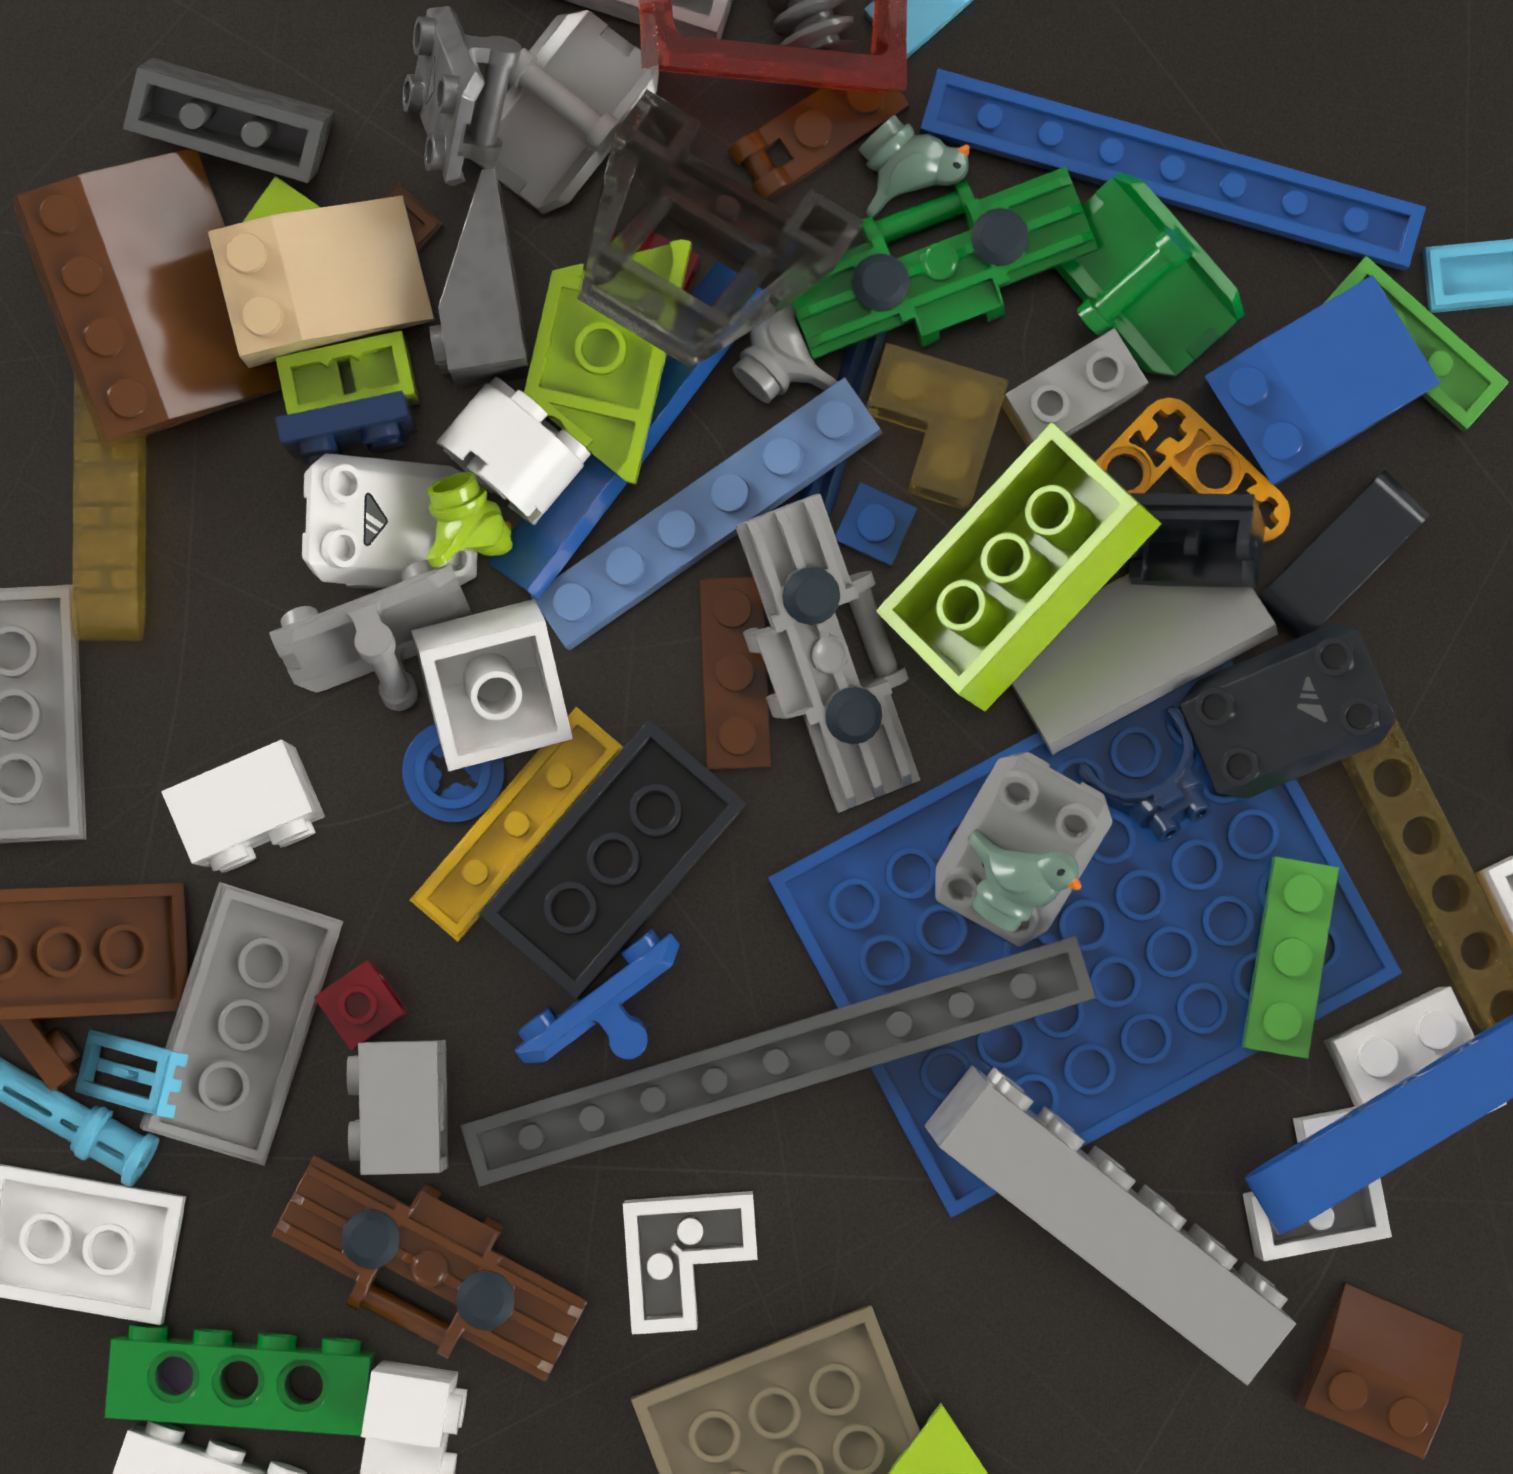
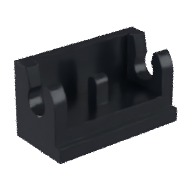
M1130 493L1161 523L1154 533L1130 557L1129 580L1131 584L1257 588L1265 523L1254 494Z

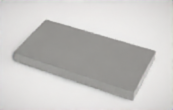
M1129 574L1102 587L1016 678L1011 687L1053 755L1278 635L1277 627L1258 595L1251 587L1131 584Z
M76 586L0 588V844L87 840Z
M219 882L165 1047L169 1050L188 1054L186 1067L176 1066L173 1078L183 1080L180 1093L170 1091L167 1101L169 1104L176 1105L174 1118H168L144 1112L140 1124L142 1130L265 1166L317 1005L314 996L321 992L341 931L342 920Z

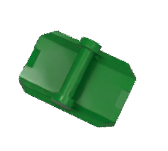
M1120 172L1107 181L1082 205L1098 250L1054 268L1083 300L1077 311L1084 323L1099 336L1115 328L1135 362L1144 372L1168 377L1178 376L1244 317V310L1237 288L1144 181Z

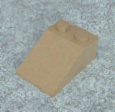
M403 196L270 215L208 231L239 357L248 368L275 362V357L364 339L435 321Z

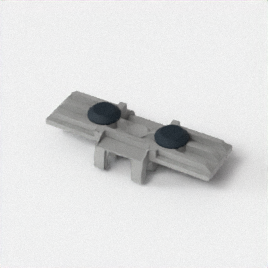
M817 493L735 525L771 625L761 629L753 627L745 630L743 635L749 652L760 653L765 662L775 693L766 697L772 716L774 718L788 719L803 715L836 811L838 813L920 781L921 779L891 697L893 693L891 688L909 679L905 666L897 665L880 615L876 612L878 608L871 591V587L875 585L872 572L863 571L849 576L821 494ZM847 602L850 604L873 670V674L859 679L835 614L838 606Z

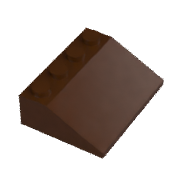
M186 149L83 173L16 196L13 210L103 450L282 389L276 362L248 368L239 357L208 231L226 226L198 151Z

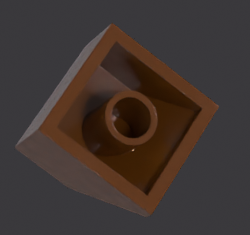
M1343 1282L1294 1401L1312 1412L1421 1459H1425L1450 1399L1463 1333Z

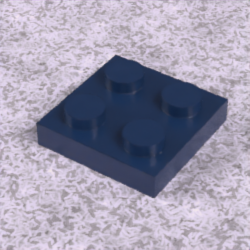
M403 390L275 417L280 443L293 458L304 457L306 465L314 464L326 453L343 455L342 448L359 444H367L369 452L396 448L406 444L404 435L418 432L413 407Z

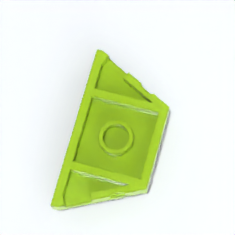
M683 239L636 253L631 251L607 257L603 261L587 265L578 264L553 270L524 393L548 414V418L574 437L624 481L635 485L637 484L692 248L691 241Z

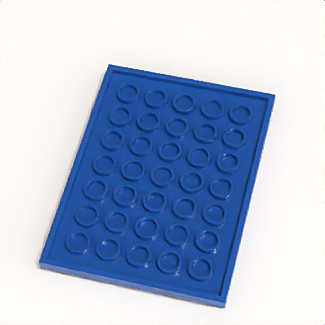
M1231 660L1053 755L1039 732L768 877L837 1008L1071 936H1077L1096 996L1095 999L870 1067L951 1218L998 1193L939 1148L924 1126L971 1065L986 1076L993 1067L1000 1070L1024 1090V1093L1034 1101L1028 1109L1036 1115L1039 1114L1044 1106L1068 1123L1075 1130L1074 1132L1085 1141L1081 1146L1083 1147L1259 1051L1242 1048L1241 1046L1272 857L1339 867L1314 1021L1402 974L1297 779L1250 798L1218 794L1193 735V744L1196 752L1195 767L1205 784V789L1202 793L1212 806L1211 812L1197 822H1191L1189 818H1186L1179 823L1181 830L1175 837L1166 842H1160L1151 828H1141L1132 816H1128L1108 806L1112 825L1079 878L1082 887L1080 890L1072 889L1046 932L1019 947L936 900V866L998 759L1013 754L1029 752L1049 763V768L1078 784H1081L1083 781L1078 774L1077 768L1081 763L1086 762L1095 771V776L1102 783L1116 791L1124 793L1145 792L1162 785L1176 771L1184 750L1183 738L1175 725L1170 723L1166 708L1176 706L1182 711L1180 704L1195 683L1204 677L1233 666L1234 664ZM1186 721V724H1187V727H1188V731L1191 732V730H1190V728H1189V726H1188V723H1187V721Z

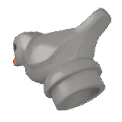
M778 293L768 296L761 305L760 317L752 326L749 335L751 346L741 352V360L733 367V372L739 382L753 396L764 403H770L777 395L786 393L792 382L809 383L824 391L836 384L838 381L821 370L812 359L788 295Z

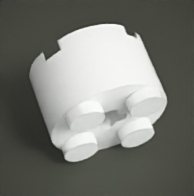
M496 376L489 384L486 383L437 440V444L444 448L443 451L464 471L475 473L478 483L483 485L491 494L494 492L503 500L507 498L510 501L507 507L532 525L537 523L584 467L583 463L591 455L574 437L564 430L559 432L547 422L545 417L548 414L535 401L520 390L515 392Z

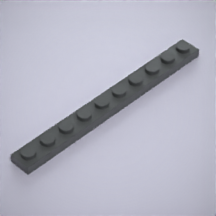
M1075 935L460 1125L478 1185L481 1187L1095 999L1096 996L1077 936Z

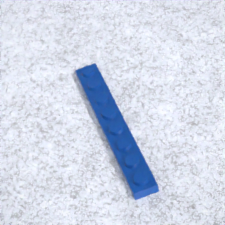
M939 68L937 69L919 133L930 134L940 140L961 146L967 144L975 150L1049 171H1055L1066 166L1070 177L1102 186L1112 177L1122 172L1144 181L1162 203L1362 260L1367 256L1374 263L1401 271H1406L1410 266L1426 209L1425 206Z

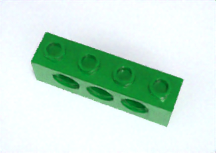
M147 1324L129 1325V1335L120 1334L111 1339L105 1418L361 1436L371 1371L375 1368L376 1352L360 1351V1340L322 1338L321 1349L296 1347L297 1336L260 1333L258 1334L257 1344L232 1342V1331L219 1329H194L193 1339L168 1338V1327ZM168 1357L183 1358L192 1367L193 1382L187 1391H172L164 1385L161 1379L162 1366ZM243 1361L255 1369L258 1375V1386L253 1394L239 1395L229 1388L226 1382V1371L230 1363ZM309 1366L320 1374L323 1381V1389L318 1398L305 1400L294 1394L290 1386V1375L295 1367Z

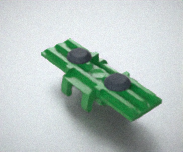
M1066 166L979 200L974 198L968 182L964 180L954 184V191L885 218L874 221L872 216L859 220V224L866 243L781 275L782 282L812 358L816 359L912 321L916 328V337L920 347L940 341L939 332L947 327L981 314L986 323L1005 316L1004 302L999 288L1097 251L1098 246ZM963 215L969 231L899 258L890 255L887 243Z

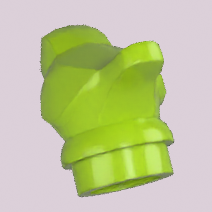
M456 473L436 481L427 489L431 502L428 508L431 515L437 519L435 542L426 556L432 567L444 565L458 551H477L482 555L500 556L512 549L511 523L503 520L501 510L496 502L487 500V491L483 485L478 483L475 473Z

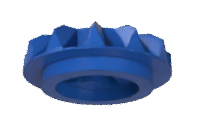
M433 724L424 729L409 745L403 760V782L411 801L426 815L450 823L477 818L498 798L505 778L503 758L464 768L471 775V780L478 784L475 789L467 784L463 786L455 782L449 789L445 788L443 793L438 796L437 792L442 786L440 782L444 774L437 768L438 764L430 760V758L434 754L442 759L444 754L436 725Z

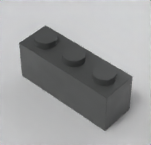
M151 58L137 67L123 129L308 183L320 171L335 111Z

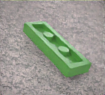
M1366 256L1324 303L1373 275L1441 383L1421 396L1462 432L1466 431L1505 388L1509 381Z
M1272 857L1242 1048L1308 1059L1339 867Z

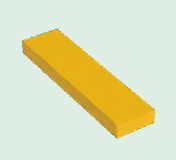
M575 707L568 716L573 739L541 747L410 899L414 905L457 942H460L481 917L479 913L624 748L579 708Z

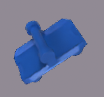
M650 929L621 951V954L628 963L558 1016L548 1006L519 1028L517 1033L523 1039V1042L516 1047L514 1052L523 1063L546 1062L598 1022L608 1034L609 1046L615 1055L623 1059H634L640 1056L645 1051L648 1043L646 1027L638 1017L629 1015L622 1004L673 965L680 945L670 931L659 938L653 929Z

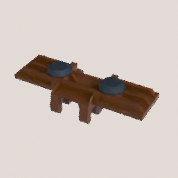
M316 1155L313 1156L271 1235L272 1237L355 1280L356 1285L347 1300V1306L356 1311L362 1306L439 1347L438 1355L449 1359L461 1337L544 1382L546 1381L588 1300L492 1250L504 1225L488 1216L482 1223L439 1200L442 1192L425 1183L410 1206ZM382 1266L457 1305L458 1311L452 1323L449 1324L374 1284L373 1282Z

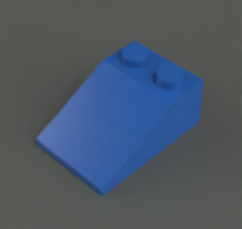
M1373 275L1256 343L1205 376L1272 485H1279L1441 384Z

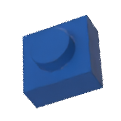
M860 482L835 535L837 543L891 568L918 508Z

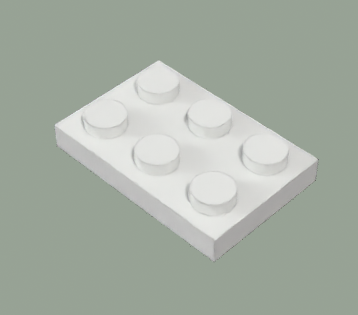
M0 1164V1297L157 1325L163 1324L186 1196Z

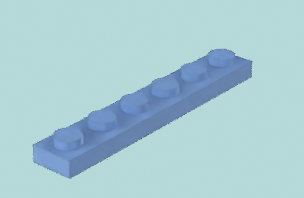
M844 377L556 577L539 600L532 595L531 597L536 600L540 611L565 648L571 650L736 536L738 533L735 525L772 511L883 434V432Z

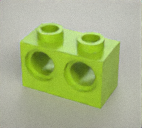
M402 331L275 357L287 415L402 390L411 406L420 404L409 346Z

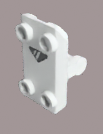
M324 454L304 474V498H307L306 533H303L302 538L303 560L309 569L323 582L346 584V587L367 589L390 587L403 582L401 574L404 569L415 562L428 560L426 556L435 542L437 519L429 511L428 506L431 502L427 489L436 481L461 472L446 465ZM458 551L447 563L442 565H452L460 586L474 579L477 575V551Z

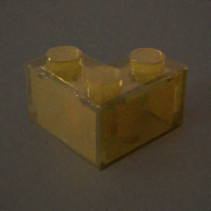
M886 343L867 403V410L871 416L925 432L907 493L968 511L1009 380Z

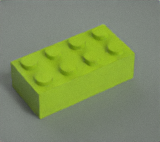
M1051 422L882 603L876 612L958 695L986 712L1154 533L1161 523L1075 441Z

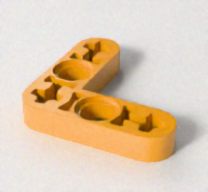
M1168 397L1152 403L1096 461L1107 471V465L1116 457L1127 456L1136 460L1142 470V480L1139 486L1129 490V493H1146L1167 470L1192 494H1232L1238 488L1243 477H1246L1253 486L1248 488L1243 494H1254L1258 505L1267 500L1275 508L1269 516L1275 526L1271 530L1265 526L1263 544L1270 543L1279 537L1289 524L1291 512L1284 495L1195 410L1180 399ZM1175 413L1182 420L1178 432L1183 439L1180 442L1171 437L1165 439L1153 452V455L1163 459V462L1158 467H1155L1146 451L1130 443L1129 440L1133 435H1137L1140 442L1144 445L1158 428L1156 421L1152 419L1153 416L1159 414L1167 419ZM1205 455H1220L1230 464L1232 471L1231 480L1223 488H1207L1197 478V463Z

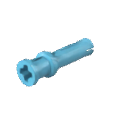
M0 1057L1 1103L71 1142L70 1150L74 1152V1156L86 1160L90 1157L120 1174L122 1184L132 1187L138 1181L158 1147V1136L152 1133H148L145 1136L113 1119V1111L105 1106H94L92 1109H89L58 1090L51 1091L44 1081L37 1079Z

